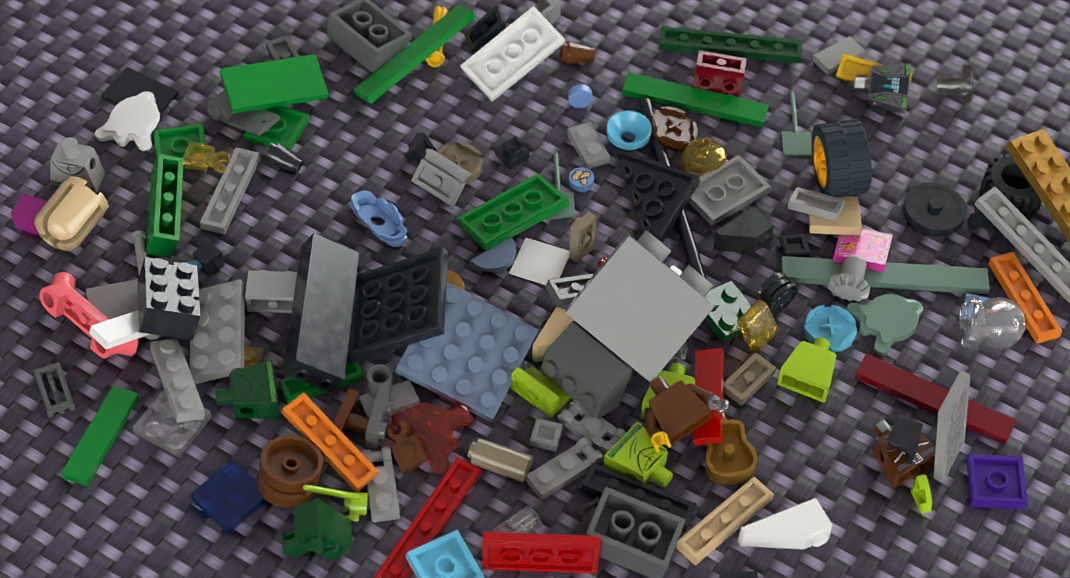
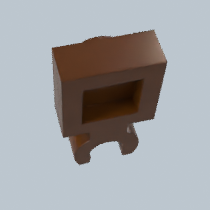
M401 420L399 421L401 432L396 435L395 430L389 427L387 428V435L396 441L397 445L393 446L391 451L402 473L407 474L427 462L429 458L418 436L412 435L409 437L410 427L408 423Z

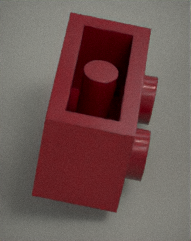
M699 50L692 87L740 96L745 74L746 58Z

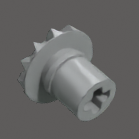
M849 256L844 259L841 273L833 275L829 279L828 289L832 291V295L839 296L840 300L847 299L849 302L852 300L861 302L862 299L868 298L870 285L864 280L867 263L863 259L856 256Z

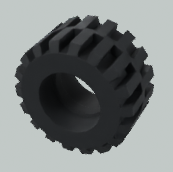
M1006 154L1003 155V158L997 157L994 159V162L991 161L988 164L980 186L979 195L983 196L993 187H996L1026 219H1029V216L1033 217L1036 215L1042 201L1012 156Z

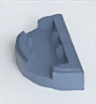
M511 237L470 260V266L478 272H482V270L487 272L494 271V274L507 270L513 265L516 256L515 241Z

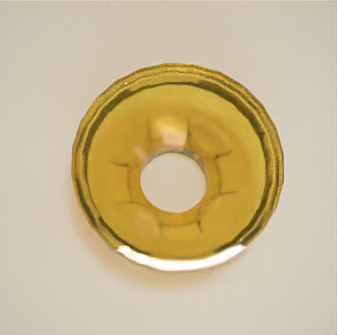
M695 138L683 150L681 162L684 169L689 172L706 173L724 165L727 156L724 147L712 138Z

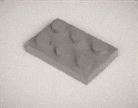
M737 155L699 177L701 182L688 203L713 226L770 193L771 186L740 155Z

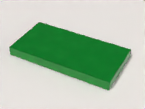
M315 54L220 69V76L232 114L327 99L329 94Z
M536 174L456 218L457 225L487 251L569 206V202L563 194L540 174Z

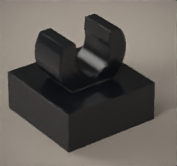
M424 132L416 133L413 141L408 143V152H404L403 155L408 162L415 161L419 166L421 160L426 155V150L432 149L436 151V148Z
M516 135L495 148V155L510 170L530 158V152L523 146V142Z

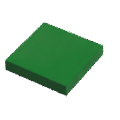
M284 106L266 108L263 110L279 115L280 120L269 128V132H264L260 136L247 131L243 134L245 141L269 148L273 142L276 144L281 143L291 151L310 122V115Z
M203 124L153 130L156 157L160 153L184 158L183 170L209 167Z

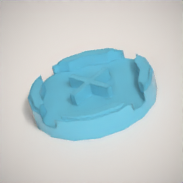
M824 305L812 309L807 315L804 323V333L806 339L811 344L814 343L817 337H822L830 342L829 351L839 352L850 347L855 340L857 334L856 321L847 310L839 306L831 305V307H824Z

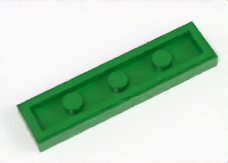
M112 386L62 470V478L87 487L89 486L139 400L138 393Z

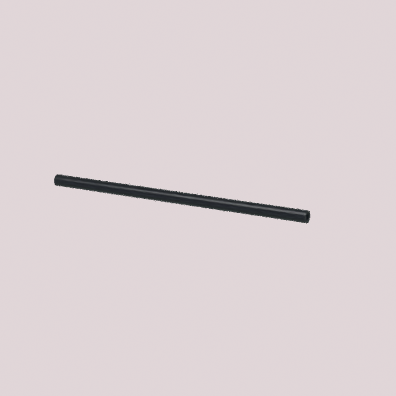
M645 98L639 102L642 115L650 122L654 109L651 100ZM651 132L650 141L657 162L671 166L665 145L657 140ZM684 207L676 220L686 257L689 266L707 280ZM709 327L712 340L719 341L720 339Z

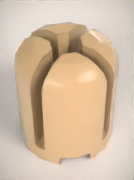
M70 176L59 186L37 213L34 221L37 232L47 244L57 249L72 251L78 248L109 207L104 195L101 192L96 195L91 189L86 187V180Z

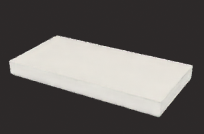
M533 6L460 66L466 75L493 102L564 44L565 38Z

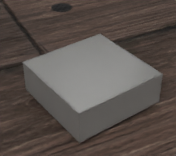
M536 418L529 446L556 452L563 424Z

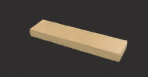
M752 477L681 537L675 547L696 566L773 500L774 494L758 479Z

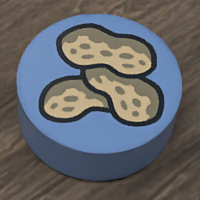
M579 167L570 172L569 186L574 191L586 192L593 187L594 175L589 169Z

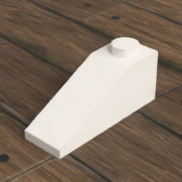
M814 498L742 527L738 543L744 547L787 549L819 547L828 541L833 525L817 499Z

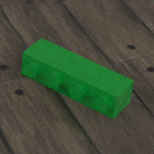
M158 153L151 170L146 241L147 254L172 258L178 245L184 158Z

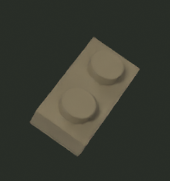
M589 211L581 218H576L570 228L569 258L576 263L594 249L597 217Z
M755 352L723 383V393L742 406L775 374L776 367Z

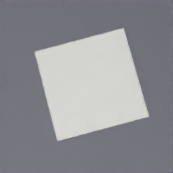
M525 238L509 274L546 285L548 280L560 278L569 258V251Z

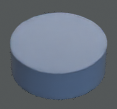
M581 84L573 86L568 92L570 105L575 108L588 107L593 101L591 88Z

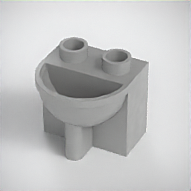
M646 230L638 241L628 234L623 238L567 306L566 314L649 382H652L714 308V305L705 298L714 285L689 265L680 276L670 269L663 261L670 254L671 250Z

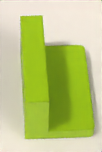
M532 366L526 371L517 367L511 373L513 382L510 389L551 419L571 400L567 393Z

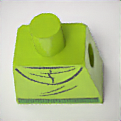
M636 422L604 455V467L647 484L653 479L659 485L665 487L673 477V473L664 467L668 455L666 448L660 445L658 447L660 452L656 453L646 429L639 422Z

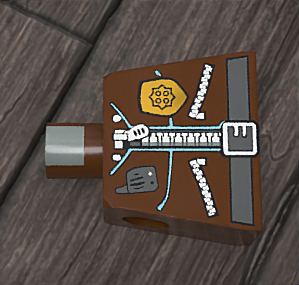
M882 420L873 428L874 433L879 437L876 441L873 455L895 489L934 466L936 445L921 434L912 465L906 462L909 452L889 446V436L892 427L886 420Z

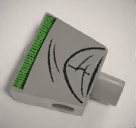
M72 137L58 142L50 161L51 185L60 186L70 176L86 180L85 186L94 193H97L105 176V171L95 149L91 146L78 144L77 140Z

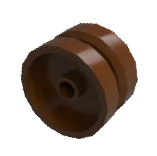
M295 435L279 436L269 441L262 450L257 479L259 492L265 500L275 506L288 509L312 501L317 493L306 491L303 489V486L319 487L323 466L321 451L310 440Z

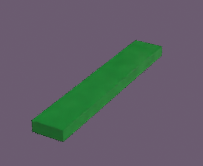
M458 4L354 89L356 96L372 104L476 18L474 12Z
M628 72L622 89V95L641 100L648 98L654 103L762 128L769 108L768 104Z

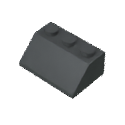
M355 0L328 15L327 36L372 73H375L402 51L412 38L411 32L370 0Z
M575 320L569 324L547 349L540 368L544 375L572 399L579 402L596 419L619 407L633 370L629 364Z

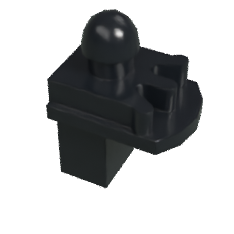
M974 207L975 212L971 213L967 220L969 228L986 227L990 241L1003 240L1004 235L977 207Z

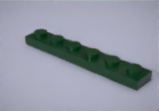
M661 26L659 50L697 54L700 50L740 58L800 64L802 40Z

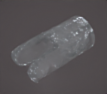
M526 506L490 532L532 534L536 529L542 527V523L537 513L530 506Z

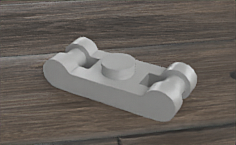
M574 399L570 402V407L567 410H562L557 415L560 423L580 438L588 437L593 443V447L603 455L626 434L624 430L617 429L602 417L596 419ZM577 415L583 418L580 422L575 419ZM606 436L610 438L609 441H604L603 439Z

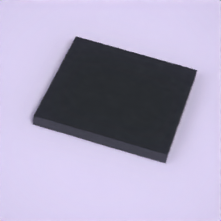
M444 247L357 274L347 353L348 363L444 334L448 252Z

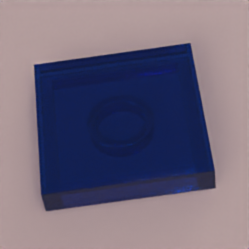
M233 460L189 494L190 500L227 534L267 502L259 492L257 482Z

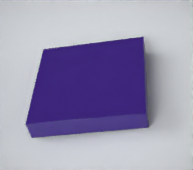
M967 454L966 469L970 506L1008 509L1027 508L1028 499L1023 457Z

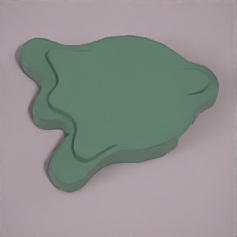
M884 294L867 303H850L847 306V311L859 322L861 335H873L876 337L874 352L879 356H885L894 343L903 341L913 335L918 325L919 317L923 312V306L916 300H910L899 295Z

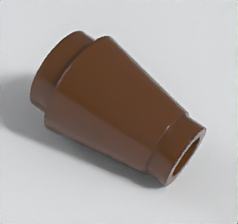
M567 41V43L560 46L559 60L560 62H565L566 65L594 62L595 48Z

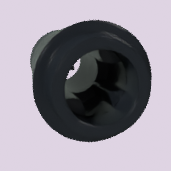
M273 142L264 156V160L268 162V165L296 174L300 171L304 162L281 143L276 144Z

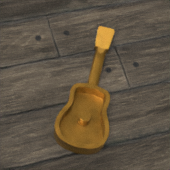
M723 412L722 443L707 444L705 469L708 477L714 483L736 485L747 482L754 477L757 469V454L754 447L746 439L743 423L738 420H727L726 413Z

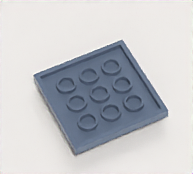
M447 282L444 334L408 345L395 372L492 422L513 382L511 373L517 367L520 368L538 329Z

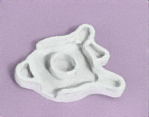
M142 92L137 96L129 97L118 103L112 110L108 121L95 131L97 140L100 142L114 140L121 147L126 146L129 141L135 140L141 151L149 150L152 146L151 133L160 120V113L153 93Z

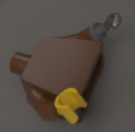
M659 376L649 384L656 396L648 401L650 408L646 412V432L652 441L655 452L659 453L658 447L660 445L666 444L670 448L673 444L712 419L711 409H718V413H723L728 409L729 402L725 399H720L704 388L691 383L685 384L681 380L669 386L663 376Z

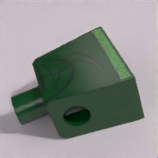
M272 360L230 372L231 387L215 390L217 406L233 404L235 417L238 419L280 418Z

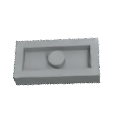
M591 122L568 128L567 135L587 169L610 163V155Z

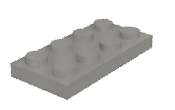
M241 279L199 289L201 316L193 341L190 340V373L195 384L230 376V372L244 368L245 284Z

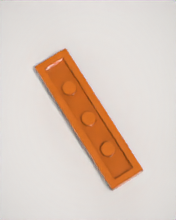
M1010 252L990 258L988 263L1036 344L1059 338L1062 333L1061 328L1015 253Z
M305 393L282 409V414L306 439L318 447L323 458L356 492L378 476L379 471Z

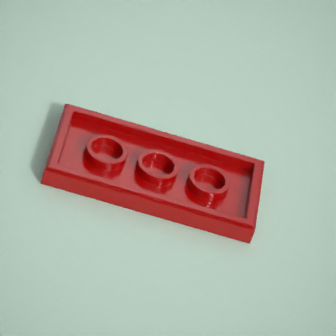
M483 532L482 569L596 574L601 536Z

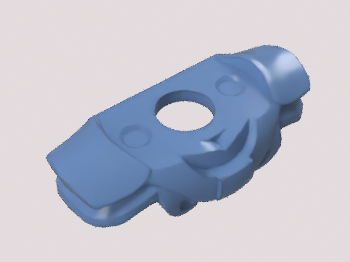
M366 190L352 195L349 205L355 215L380 240L392 247H399L407 240V228L402 225L403 217L395 205L387 202L384 197L376 199L371 192ZM374 217H379L385 223L383 225H374L370 220Z

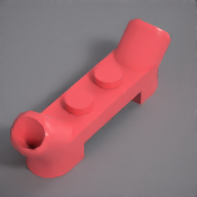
M66 272L56 273L51 280V285L41 289L40 300L43 307L55 318L64 314L92 339L90 349L98 356L108 358L114 354L133 356L136 353L138 339L105 349L89 334L92 325L109 319L75 290V278L72 274Z

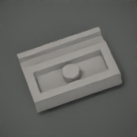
M427 149L426 155L421 160L411 181L447 204L455 205L466 184L465 181L471 173L436 151Z

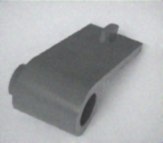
M225 89L208 102L207 111L214 120H219L257 136L264 132H269V128L280 120L279 115L263 109L232 114Z

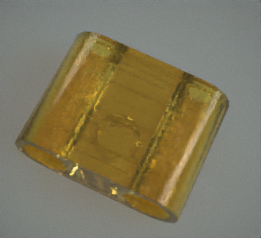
M757 300L737 320L746 344L753 352H759L779 331L768 305L762 300Z

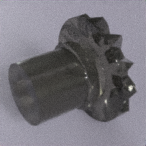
M963 64L962 73L937 75L938 95L961 96L962 94L963 103H970L972 101L974 75L970 64Z

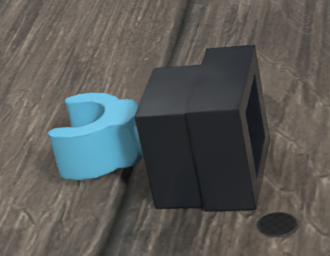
M205 237L197 242L198 249L193 252L194 261L185 262L190 265H196L198 273L201 270L208 277L225 265L222 252Z

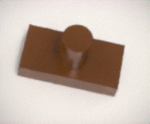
M348 389L333 422L346 437L349 430L366 434L370 419L357 415L360 408L359 391Z

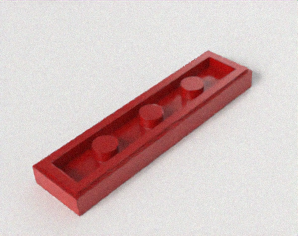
M722 348L695 351V385L723 399L724 353ZM711 409L712 419L693 431L695 445L722 443L723 413H718V409Z

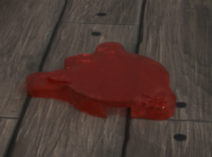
M429 403L415 404L404 411L396 412L392 416L391 424L396 430L397 435L401 432L399 421L402 420L408 423L410 427L409 437L412 435L418 436L429 458L427 462L433 471L438 475L446 474L449 469L448 455L460 445L459 439L453 436V431L469 422V412L462 408L444 411L440 407Z

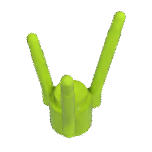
M303 486V489L306 491L344 498V512H349V515H345V517L351 521L359 522V515L366 516L368 493H349L317 486Z

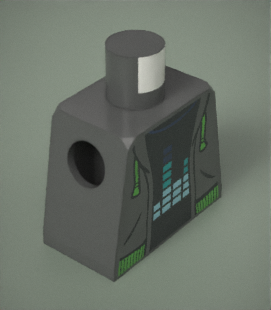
M912 64L872 66L870 78H855L854 91L869 92L867 102L869 105L905 114Z

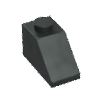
M751 207L716 231L713 247L720 251L754 253L771 243L774 224L755 207Z

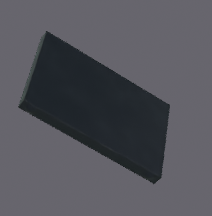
M126 67L103 91L101 97L114 104H118L142 92H151L155 97V103L161 114L179 95V91Z

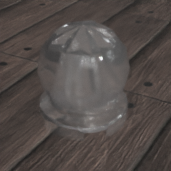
M978 296L965 297L968 303L961 306L959 325L960 329H965L966 339H961L963 348L977 349L981 342L986 347L1004 349L1012 347L1022 338L1026 325L1024 313L1018 304L1001 297L990 298L983 303Z

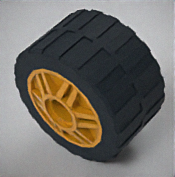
M858 119L816 124L812 131L811 152L814 174L820 193L837 198L866 194L870 189L872 181V162L868 138L862 123Z

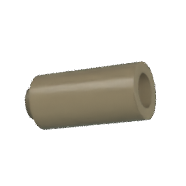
M479 438L477 442L473 441L468 451L471 464L521 482H525L526 475L529 474L533 461L532 455Z

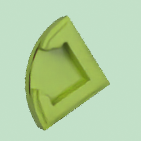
M926 474L916 476L911 493L921 514L929 513L932 508V496Z

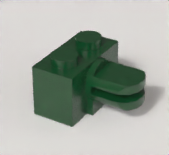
M318 498L294 507V529L282 533V552L287 556L297 557L310 551H315L328 560L337 559L341 555L352 551L351 520Z

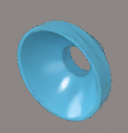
M622 111L614 114L609 119L606 130L607 136L613 145L625 150H635L643 147L649 141L652 127L644 115L635 111ZM630 135L635 140L633 142H625L621 137Z

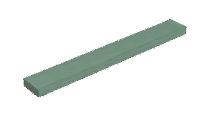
M782 256L781 272H784L788 276L789 281L794 283L829 285V279L833 275L840 274L843 266L842 263L834 262L833 259ZM886 262L884 272L866 269L864 280L872 288L988 294L990 290L987 268Z

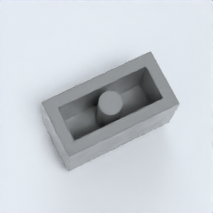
M248 270L245 292L247 312L292 313L297 272Z

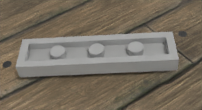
M235 148L200 221L201 229L225 235L260 161V153Z
M178 338L152 341L150 350L176 422L204 419L205 410Z

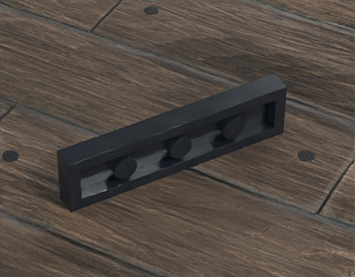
M594 462L581 487V490L598 497H602L605 487H608L685 519L683 531H686L697 505L695 502Z

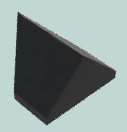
M496 4L464 34L471 52L479 51L506 29V21L500 6Z

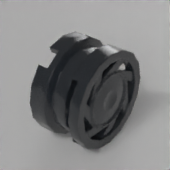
M778 272L770 276L761 285L763 290L762 292H757V297L762 303H766V307L772 313H776L786 308L794 300L798 293V286L794 282L789 281L788 276L784 272Z

